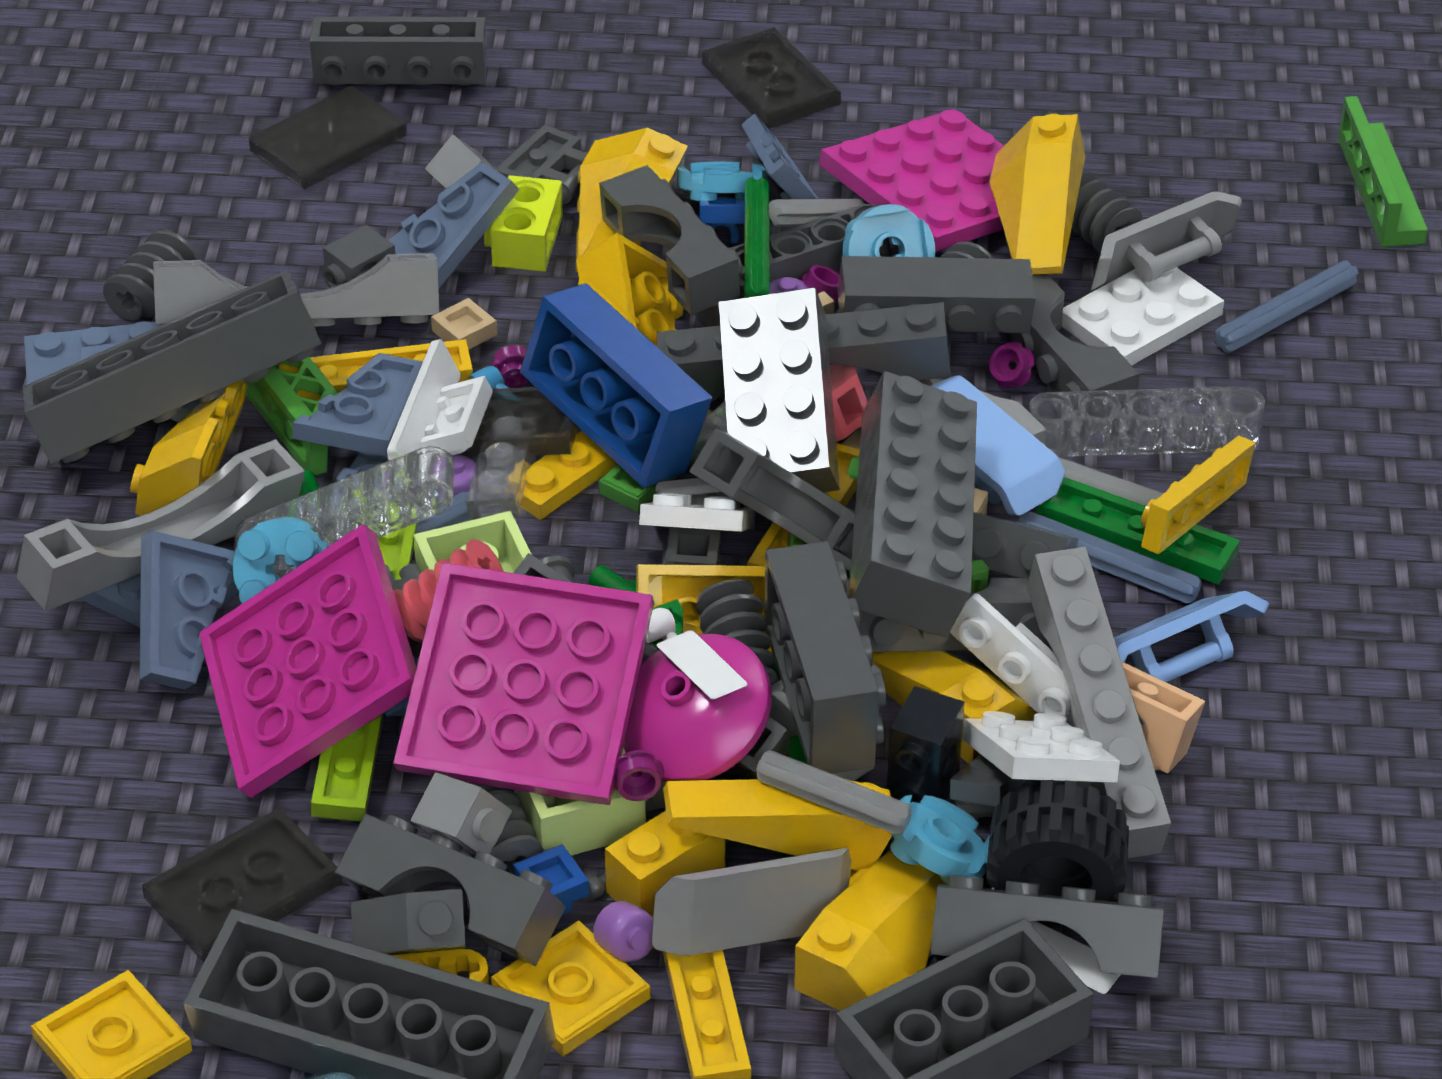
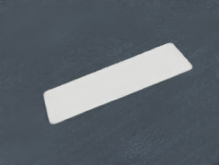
M692 630L657 644V647L710 699H717L748 685L732 667Z
M1037 921L1030 923L1087 987L1101 994H1106L1121 975L1100 972L1092 948Z

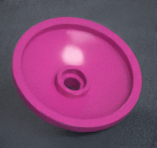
M698 634L706 644L748 683L746 687L717 699H710L661 650L655 652L640 666L623 748L626 753L634 750H646L653 753L655 760H660L664 767V775L661 781H698L713 778L738 763L760 738L771 710V682L763 663L742 642L725 635ZM684 688V690L681 693L676 695L681 689Z

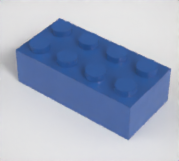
M587 283L543 296L520 373L643 488L686 473L713 397Z

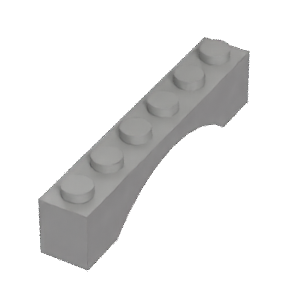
M434 253L388 254L370 270L347 283L323 291L300 294L314 326L335 325V318H354V324L375 325L382 323V317L400 316V322L425 323L428 322V315L439 313L438 259ZM201 260L153 261L156 324L168 323L243 290L247 286L219 274Z
M276 439L236 454L220 470L194 490L149 514L123 522L108 524L81 523L67 518L25 534L17 579L43 610L48 611L141 574V537L151 530L214 545L251 530L261 522L278 518L280 511L284 508H289L290 502L299 496L305 471Z
M1086 546L1035 554L1027 589L1039 630L1049 642L1063 671L1080 729L1084 730V735L1087 738L1101 742L1104 750L1120 760L1118 782H1090L1091 787L1098 789L1099 796L1101 797L1110 796L1117 802L1116 809L1124 811L1127 817V825L1129 826L1128 859L1159 854L1162 851L1171 821Z

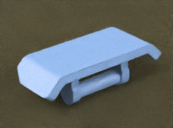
M956 375L931 385L946 392L960 393L967 399L977 402L974 485L978 489L988 492V501L991 504H997L1002 500L1007 513L1011 516H1018L1057 494L1066 472L1055 453L964 377Z
M1247 591L1204 598L1114 637L1122 662L1125 663L1127 655L1131 654L1137 669L1164 682H1169L1214 661L1222 662L1233 656V645L1229 634L1225 631L1220 614L1242 618L1264 616L1269 602ZM1200 623L1205 636L1204 644L1163 662H1156L1151 644Z

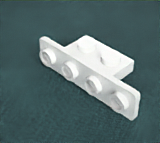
M442 339L431 342L387 448V456L392 469L395 472H399L407 487L418 485L428 458L443 454L457 455L472 447L493 392L485 376L459 382L460 372Z
M977 593L973 594L965 603L950 633L1037 713L1064 716L1066 723L1072 727L1080 728L1073 700L1055 653L1021 622L1017 627L1013 626L982 596Z

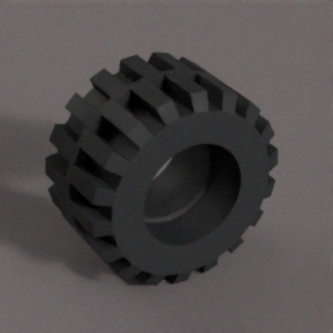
M1042 780L1041 785L1034 786L1028 783L1019 787V793L1009 792L1002 798V804L996 805L991 820L986 866L989 886L994 887V890L1005 891L1006 881L1040 884L1039 894L1053 896L1062 895V886L1096 890L1095 900L1118 902L1119 892H1124L1127 879L1129 826L1127 825V817L1124 811L1116 809L1117 802L1110 796L1101 797L1099 796L1098 789L1091 786L1082 788L1077 786V782L1065 780V784L1054 783L1053 780Z

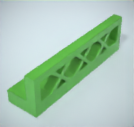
M1358 96L1344 97L1338 141L1381 247L1425 244L1428 232L1427 226L1383 122L1368 123Z
M310 357L296 363H288L287 360L280 362L281 364L298 367L299 371L297 374L278 370L276 368L278 364L269 367L270 371L267 375L247 384L246 396L304 470H311L315 476L326 473L328 445L292 439L293 422L303 414L310 417L318 410V402L328 394L336 396L338 392ZM299 390L317 393L321 397L319 401L300 397L297 393Z

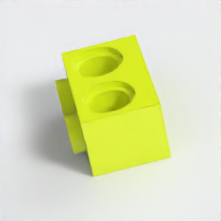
M509 175L508 179L519 188V191L484 233L485 247H491L492 266L546 272L563 217L562 181Z

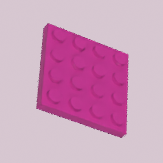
M955 109L945 110L939 114L919 120H912L903 125L879 130L867 136L847 140L841 144L821 149L819 165L869 204L902 205L910 209L908 211L914 213L919 219H923L933 234L935 252L947 249L957 242H968L1004 230L990 187L995 156L1004 145L997 141L992 134L979 128L967 119L963 113Z
M365 524L354 529L199 632L237 786L240 791L250 798L409 697L416 672L415 661L376 533Z
M442 562L393 763L396 770L427 776H434L435 772L464 782L610 805L616 781V761L622 754L654 607L653 596L644 593Z

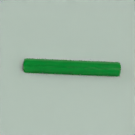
M751 177L745 182L744 298L770 294L769 182L763 177L758 180Z

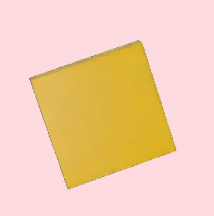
M579 920L549 939L536 966L517 959L491 976L492 986L550 1003L556 1036L552 1047L562 1057L651 999L650 985L624 961H620L604 951L595 941L594 934Z
M129 970L31 1025L33 1039L68 1079H147L192 1052L191 1039Z

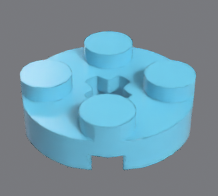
M714 161L690 163V171L683 165L677 167V187L683 189V193L690 194L691 200L696 201L717 200V193H735V198L745 199V182L751 177L756 180L762 177L766 179L767 169L765 166L752 164V172L740 171V162Z
M897 204L880 205L863 211L856 219L848 223L843 241V256L881 257L879 248L883 246V240L888 238L890 245H898L899 254H895L892 257L935 258V242L926 222L908 211L910 209Z
M294 517L273 518L261 522L251 530L244 532L238 540V546L233 558V576L241 603L243 604L280 579L279 575L275 574L274 563L278 562L279 555L285 556L286 564L294 565V569H296L329 547L327 541H321L318 534L311 530V528H314L304 520Z
M912 795L904 796L900 801L911 806L912 816L903 834L896 835L892 833L894 841L890 848L893 854L907 864L917 865L919 863L930 871L939 874L941 879L948 885L950 875L982 878L987 871L989 836L984 843L974 832L979 823L964 810L943 799L924 795L920 803L910 802Z

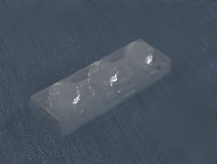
M505 416L497 420L488 421L466 499L469 518L487 517L511 511L512 515H518L526 485L527 469L531 466L539 434L535 417L518 418L515 416Z

